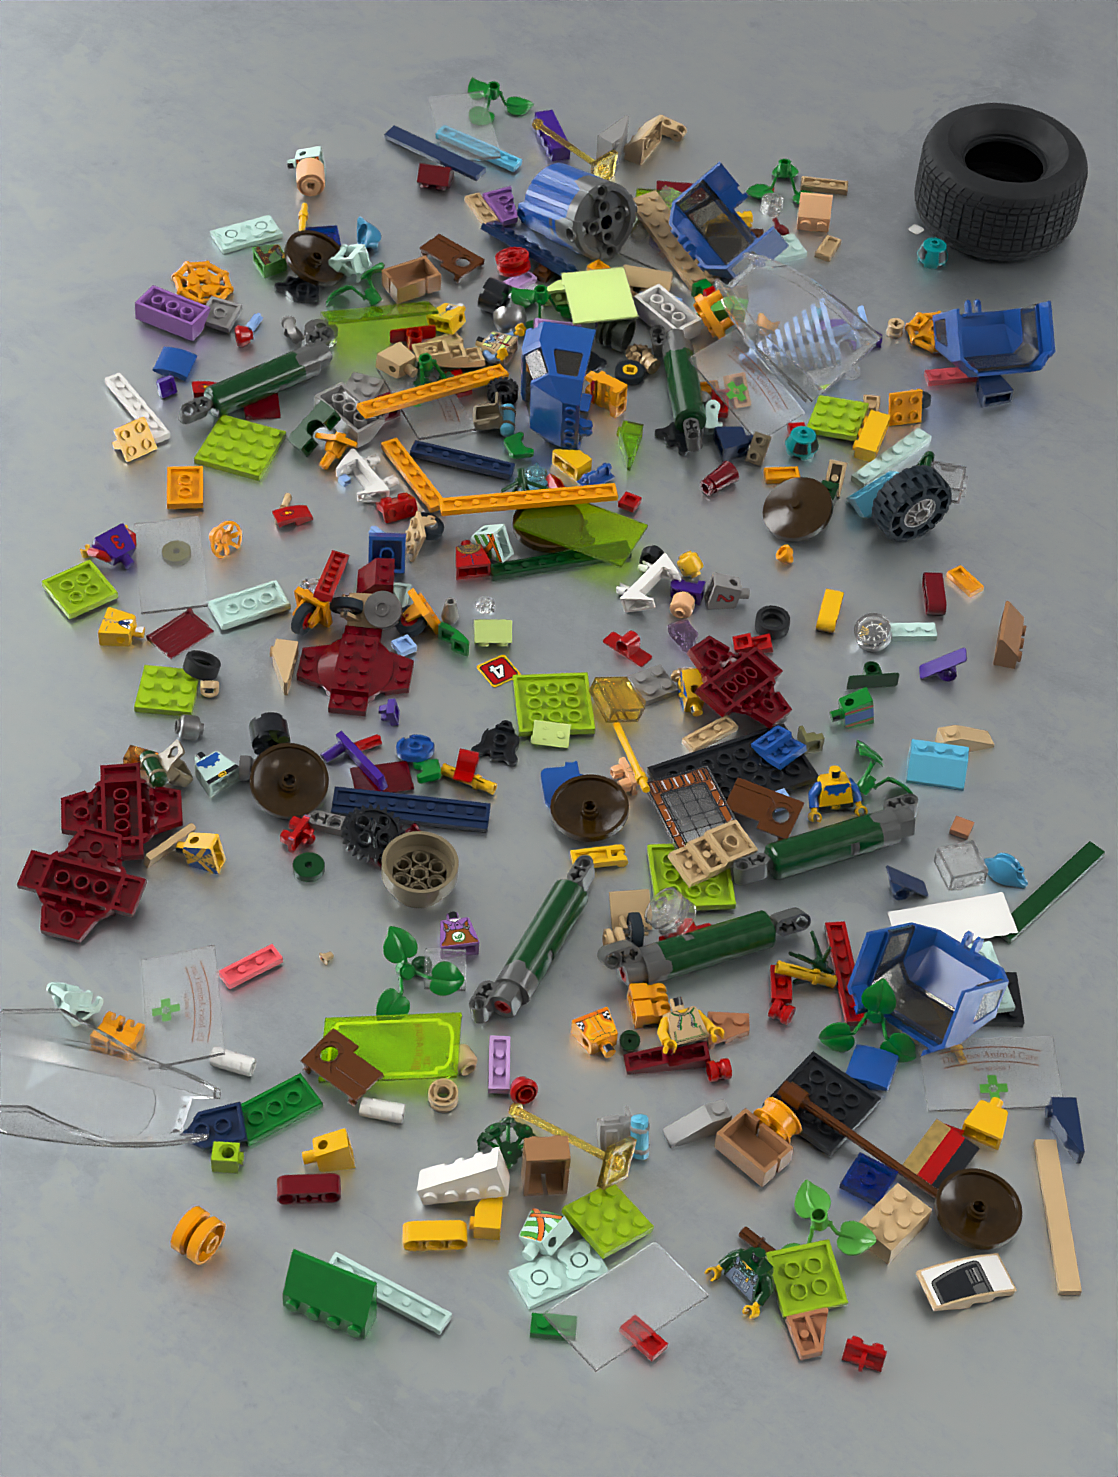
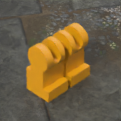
M629 984L627 998L630 1011H632L631 1015L635 1029L643 1028V1025L660 1024L663 1015L671 1012L664 984Z
M108 1011L99 1027L95 1028L90 1034L91 1047L108 1054L111 1050V1055L129 1061L136 1049L137 1043L144 1035L145 1024L139 1022L134 1027V1020L128 1019L125 1023L124 1016L119 1015L116 1019V1013Z

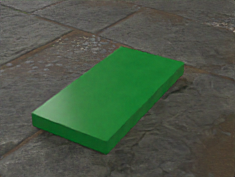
M301 1073L241 1104L248 1138L245 1141L249 1147L323 1107V1102Z

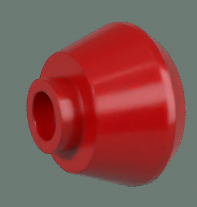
M237 325L234 328L237 346L243 348L249 345L251 340H253L252 330L241 325Z
M521 1076L514 1079L511 1083L510 1096L513 1102L528 1104L537 1096L538 1085L535 1081Z

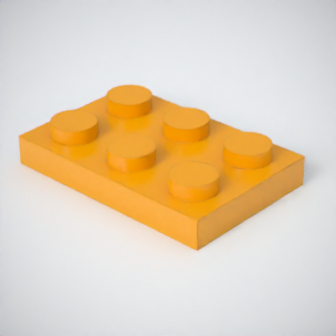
M203 466L167 467V509L203 508Z

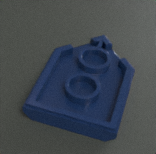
M241 1102L199 1111L194 1116L193 1122L182 1132L180 1137L204 1151L212 1150L214 1141L234 1143L247 1141Z

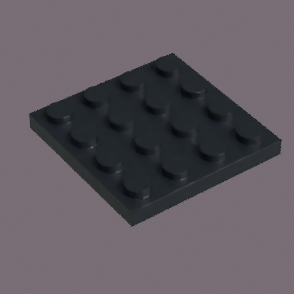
M814 1051L786 1079L790 1083L793 1081L809 1092L808 1098H810L811 1102L853 1131L881 1101V1097ZM782 1083L770 1097L780 1100L794 1112L802 1126V1131L799 1133L800 1136L831 1157L847 1138L806 1109L800 1108L797 1111L781 1100V1096L777 1093L783 1085Z

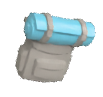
M625 1106V1116L611 1115L597 1119L596 1135L600 1151L616 1152L631 1150L633 1158L638 1160L647 1159L650 1151L649 1118L643 1114L632 1116L629 1106Z

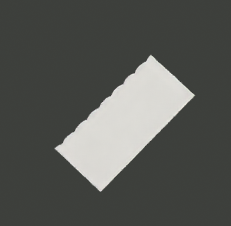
M1003 892L887 912L892 926L913 922L939 929L961 942L965 932L968 930L974 933L972 941L978 936L981 938H992L1009 933H1018ZM905 933L895 935L899 949Z

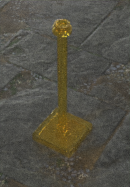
M536 118L533 121L532 126L535 130L540 129L591 165L590 174L606 180L614 177L617 151L612 149L594 160L543 124V120Z
M513 1103L510 1106L508 1113L512 1118L517 1119L520 1117L553 1135L568 1136L570 1144L603 1160L597 1187L605 1190L628 1177L637 1139L629 1136L606 1147V1151H603L524 1110L523 1105L520 1103Z

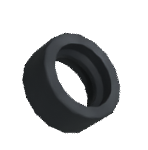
M769 605L758 610L755 618V630L759 635L770 633L771 640L783 638L788 633L790 616L785 609ZM772 618L779 620L782 625L772 627L762 621Z
M199 650L189 651L183 663V670L188 675L204 681L215 680L221 667V662L217 657Z

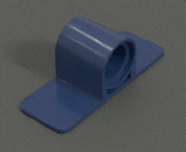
M886 866L890 888L895 900L907 899L915 892L925 897L928 896L924 881L891 866Z

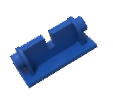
M604 463L596 471L593 470L583 474L577 483L581 486L604 484L615 478L610 472L612 469L611 464Z

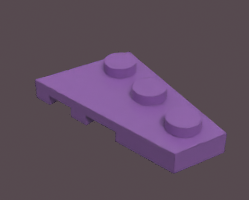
M511 186L482 193V197L503 226L518 222Z

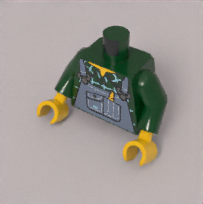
M750 1247L746 1250L740 1248L730 1251L718 1262L719 1265L717 1267L714 1266L705 1270V1274L710 1273L712 1270L715 1273L714 1278L710 1281L718 1280L721 1277V1271L724 1270V1275L754 1303L753 1305L744 1306L742 1310L743 1314H748L752 1310L749 1319H755L760 1315L759 1307L766 1303L774 1291L772 1279L774 1268L765 1259L766 1251L760 1247Z

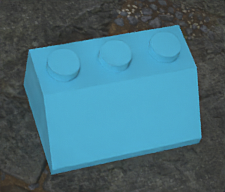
M889 471L846 498L860 517H867V519L872 517L873 501L878 491L882 489L887 481L893 478L892 476L900 472Z
M912 739L908 753L906 783L964 791L969 747Z

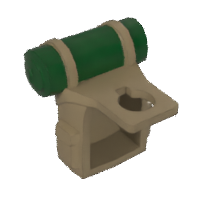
M175 740L165 751L158 755L151 750H147L139 756L140 766L145 770L148 781L153 787H163L167 782L175 786L187 787L193 781L192 774L186 763L180 759L185 754V750L179 740ZM178 747L177 755H171L173 749Z

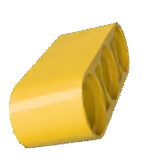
M826 588L816 630L834 633L844 592Z
M461 1220L409 1221L402 1226L403 1248L409 1251L460 1250L468 1245L467 1224Z

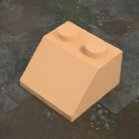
M801 192L797 215V229L828 232L833 195Z

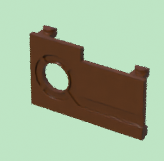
M441 234L436 235L433 239L419 247L421 257H428L430 255L441 261L440 267L454 274L453 281L457 284L460 283L461 278L476 267L483 266L485 259ZM459 259L468 260L470 264L467 266H459L456 264V261Z
M738 777L725 805H727L732 816L736 813L759 822L756 829L776 836L777 841L789 838L804 806V802ZM777 808L786 809L789 812L788 820L782 823L776 822L772 818L774 810Z
M334 1028L300 1060L304 1065L303 1071L307 1074L314 1071L347 1095L349 1098L347 1103L353 1107L379 1079L384 1077L382 1072L354 1053L359 1048L357 1044ZM334 1047L338 1050V1056L332 1061H323L320 1057L322 1051L326 1048Z

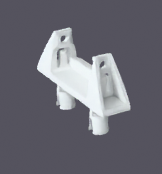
M352 448L336 467V477L343 474H353L365 489L357 492L358 502H380L382 498L390 497V490L388 488L399 483L398 478H394V474L382 480L370 468L380 464L379 456L376 457V453L364 459Z
M666 553L654 564L642 561L643 564L638 565V570L644 572V574L631 587L620 583L621 587H616V593L623 595L620 600L624 612L655 608L653 598L646 597V594L662 578L681 581L679 571Z

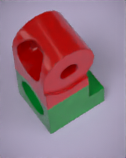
M705 278L692 284L691 295L696 297L701 293L703 297H707L717 289Z

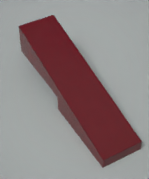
M707 1041L677 1047L675 1053H673L672 1049H668L667 1054H664V1046L623 1054L627 1075L706 1068V1062L711 1061Z

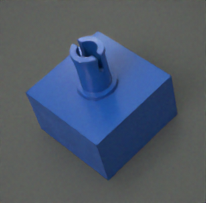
M370 532L368 563L376 558L395 559V573L405 574L406 534Z

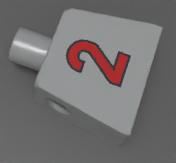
M713 572L704 595L706 608L709 610L736 608L739 599H749L750 590L749 588H742L740 578Z

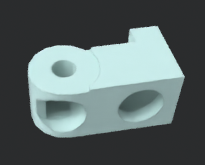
M709 400L705 406L707 420L704 426V434L714 435L715 427H722L723 422H718L720 404L716 400Z

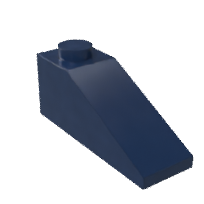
M1051 1097L1049 1105L1045 1106V1117L1049 1118L1051 1129L1074 1161L1081 1163L1085 1150L1077 1098Z

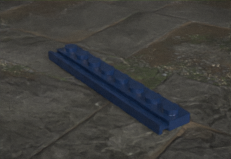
M498 221L482 223L481 230L510 247L525 248L528 250L529 258L560 276L562 274L584 272L577 270V267L572 264L565 263L564 259L551 255L550 251L539 248L538 244L527 241L526 237L515 234L514 230L503 227V224Z
M335 786L331 813L347 817L349 812L353 813L355 807L360 810L361 805H364L368 809L369 804H372L375 809L377 805H380V810L387 807V813L394 811L393 818L400 817L398 823H415L424 826L487 832L491 804Z

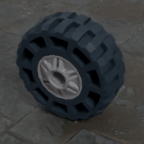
M915 465L911 468H906L892 476L893 478L887 481L882 489L878 491L873 501V520L891 540L907 542V540L923 536L930 529L932 530L949 510V505L952 501L950 485L933 467Z

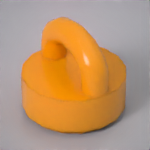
M789 545L781 546L776 553V559L781 563H793V549Z

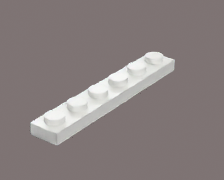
M121 373L105 378V384L135 420L140 417L146 418L155 443L171 438L168 429Z

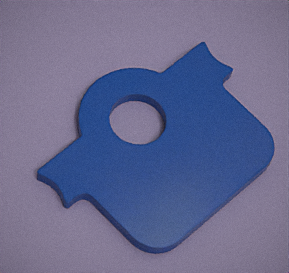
M577 761L565 762L564 767L545 768L541 771L540 777L547 807L550 808L552 796L562 783L573 777L583 775L579 773Z

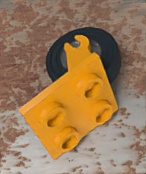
M918 388L917 390L911 389V391L889 393L888 415H891L889 426L921 422L922 409L931 405V395Z

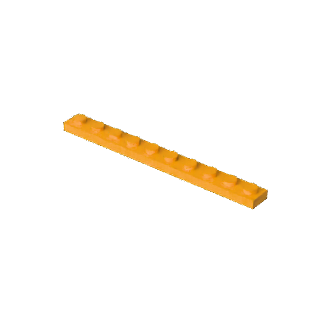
M501 364L363 401L357 403L356 409L365 419L482 387L488 385V383L490 384V381H493L494 378L499 379V377H502V379H505V377H509V373Z
M615 483L439 498L441 516L618 501V493Z

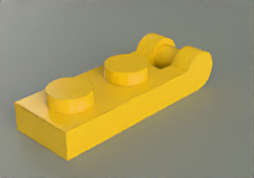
M621 844L570 850L572 865L582 855H588L593 858L594 868L616 865L618 867H625L628 865L627 856L624 855L625 848Z

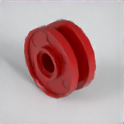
M510 247L499 251L495 256L497 272L505 277L520 276L528 272L531 268L530 260H528V250L522 247Z

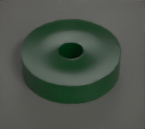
M301 853L293 860V874L300 881L314 882L324 874V860L316 853Z

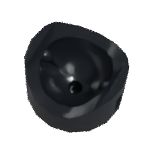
M656 545L645 547L641 552L639 564H643L642 561L654 564L664 554V551Z

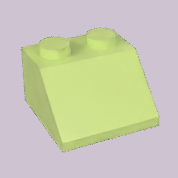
M473 619L474 642L478 643V646H489V643H497V646H508V643H512V620Z

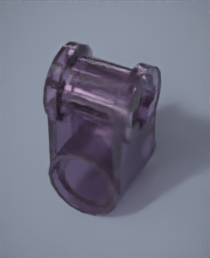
M682 619L668 625L670 637L679 645L682 651L687 653L690 648L696 645L698 632L687 619Z

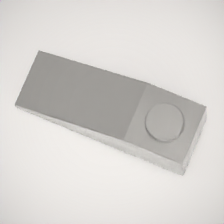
M724 1099L699 1107L663 1128L662 1132L670 1148H674L716 1135L720 1129L732 1120V1115Z

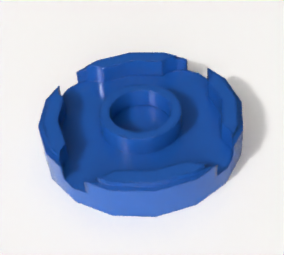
M413 734L409 735L407 739L403 737L396 745L398 757L407 762L425 761L431 758L435 751L434 742H431V739L424 735Z

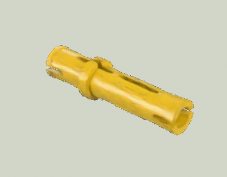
M444 763L441 767V773L453 779L456 767ZM479 774L474 775L471 783L459 781L472 786L474 790L480 789L491 795L497 789V783L486 780Z
M780 960L777 961L775 966V973L809 981L813 985L821 984L834 988L837 982L836 975L820 972L816 968L812 970Z

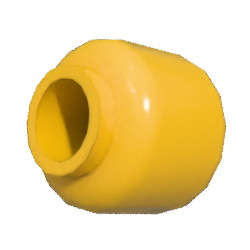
M690 550L678 557L677 566L684 577L690 576L692 579L701 574L700 570L704 565L696 552H691Z

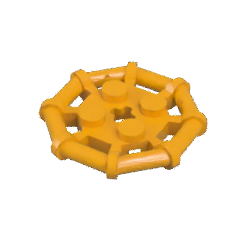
M209 260L205 262L185 261L183 266L172 274L177 295L203 305L207 304L211 296L225 300L234 291L228 271L213 265ZM185 272H187V273L189 274L187 277L182 276V275H183ZM223 280L225 286L220 285V281Z
M941 311L933 313L918 312L909 323L905 324L904 329L907 331L910 343L913 346H919L929 351L930 354L938 352L935 349L933 320L929 319H933L932 315L939 314Z

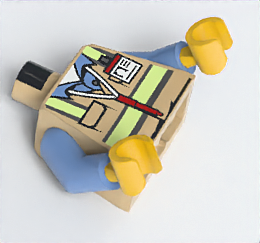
M523 323L516 325L515 330L509 333L491 332L486 339L479 336L475 345L481 348L482 355L488 364H501L505 367L516 353L518 337L524 336L526 327Z

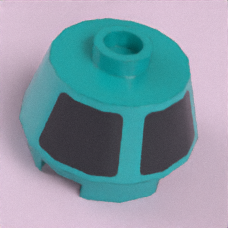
M927 238L917 251L918 262L921 261L924 267L929 269H937V266H944L949 258L946 243L939 238Z
M806 426L794 428L785 440L787 454L790 457H793V455L800 457L801 460L813 458L819 448L815 431Z

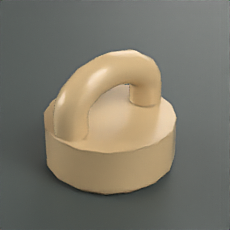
M201 681V694L206 698L217 696L219 682ZM205 689H214V692L206 693Z

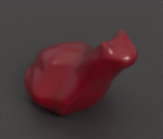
M777 217L772 219L773 226L780 235L789 234V229L780 224Z

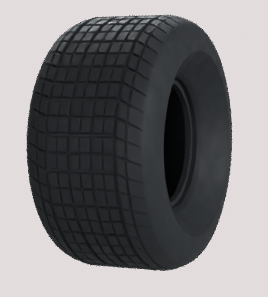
M1007 103L969 105L945 115L927 134L922 146L915 183L914 197L916 208L927 229L936 238L943 240L948 246L960 252L979 258L1001 261L1037 257L1057 247L1072 231L1078 218L1088 177V162L1084 148L1075 134L1064 124L1043 112Z

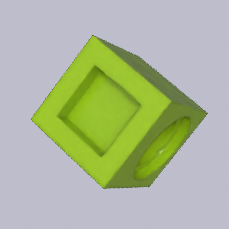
M214 1141L211 1155L212 1172L238 1173L239 1165H243L244 1152H240V1143Z

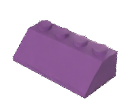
M154 285L135 302V319L191 341L202 333L210 312V307Z

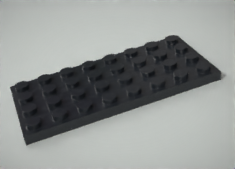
M784 723L778 724L779 726L787 729ZM775 726L647 767V773L652 781L707 767L725 803L738 777L773 791L784 788L788 792L817 782L819 776L804 753L779 770L763 759L751 747V743ZM692 785L695 787L691 789H677L680 790L678 794L677 792L663 793L668 805L674 806L670 809L675 818L679 819L677 821L681 827L692 824L690 818L686 817L688 814L694 815L691 816L693 823L720 815L717 810H712L716 807L711 797H708L709 793L704 785ZM695 797H696V799H700V800H698L700 806L698 805L697 801H693V800H695Z

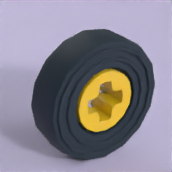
M635 360L621 361L615 368V378L627 385H637L645 377L644 366Z

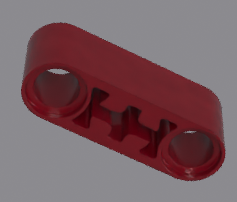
M924 572L922 587L926 614L945 615L947 604L943 574Z
M334 1173L283 1175L277 1178V1202L280 1204L334 1203L341 1199V1178Z

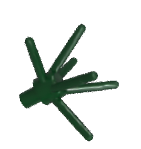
M524 468L517 469L518 478H515V482L501 489V492L503 493L514 487L512 492L518 491L520 487L522 491H525V489L528 491L530 490L528 484L541 489H548V487L529 481L525 477Z
M810 931L817 956L814 960L799 953L788 952L790 956L811 964L812 970L816 968L820 972L831 975L834 972L828 966L829 962L827 961L832 948L829 946L823 956L814 931ZM796 978L793 980V983H797L802 979Z

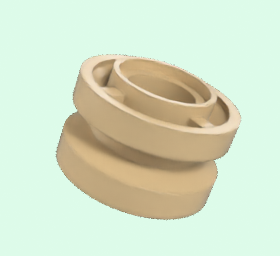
M615 927L614 932L610 928L603 931V946L626 939L621 927Z
M441 1078L435 1080L430 1085L428 1100L431 1108L440 1113H447L457 1106L458 1087L452 1080ZM441 1093H446L449 1096L446 1098H441L438 1095Z

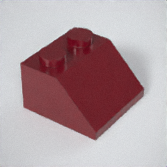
M419 163L417 183L422 188L429 189L430 186L436 187V190L445 191V188L450 189L454 171L450 167Z
M376 558L359 569L356 593L373 594L378 591H388L394 594L395 559Z

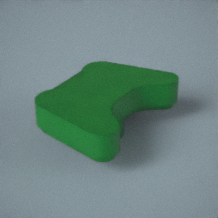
M518 432L504 439V446L508 451V455L513 459L534 456V449L525 447L522 443L524 439L523 432Z
M438 759L413 762L414 769L422 771L417 775V782L419 784L436 781L441 778L442 773Z

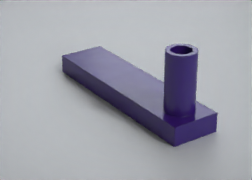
M342 730L335 734L338 743L320 754L323 761L327 764L345 752L381 791L385 790L388 787L385 777Z

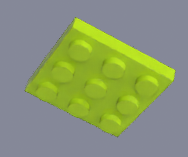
M819 395L807 427L814 430L816 435L855 441L858 438V432L868 412L869 403Z
M91 560L41 581L42 587L69 620L118 598V592Z
M144 665L134 711L172 716L192 715L200 680L188 675L183 668Z
M613 1181L564 1206L561 1212L602 1259L650 1234L654 1229L651 1222Z
M829 1239L766 1252L765 1259L774 1268L772 1275L773 1286L783 1319H786V1316L827 1307L832 1309L848 1304Z

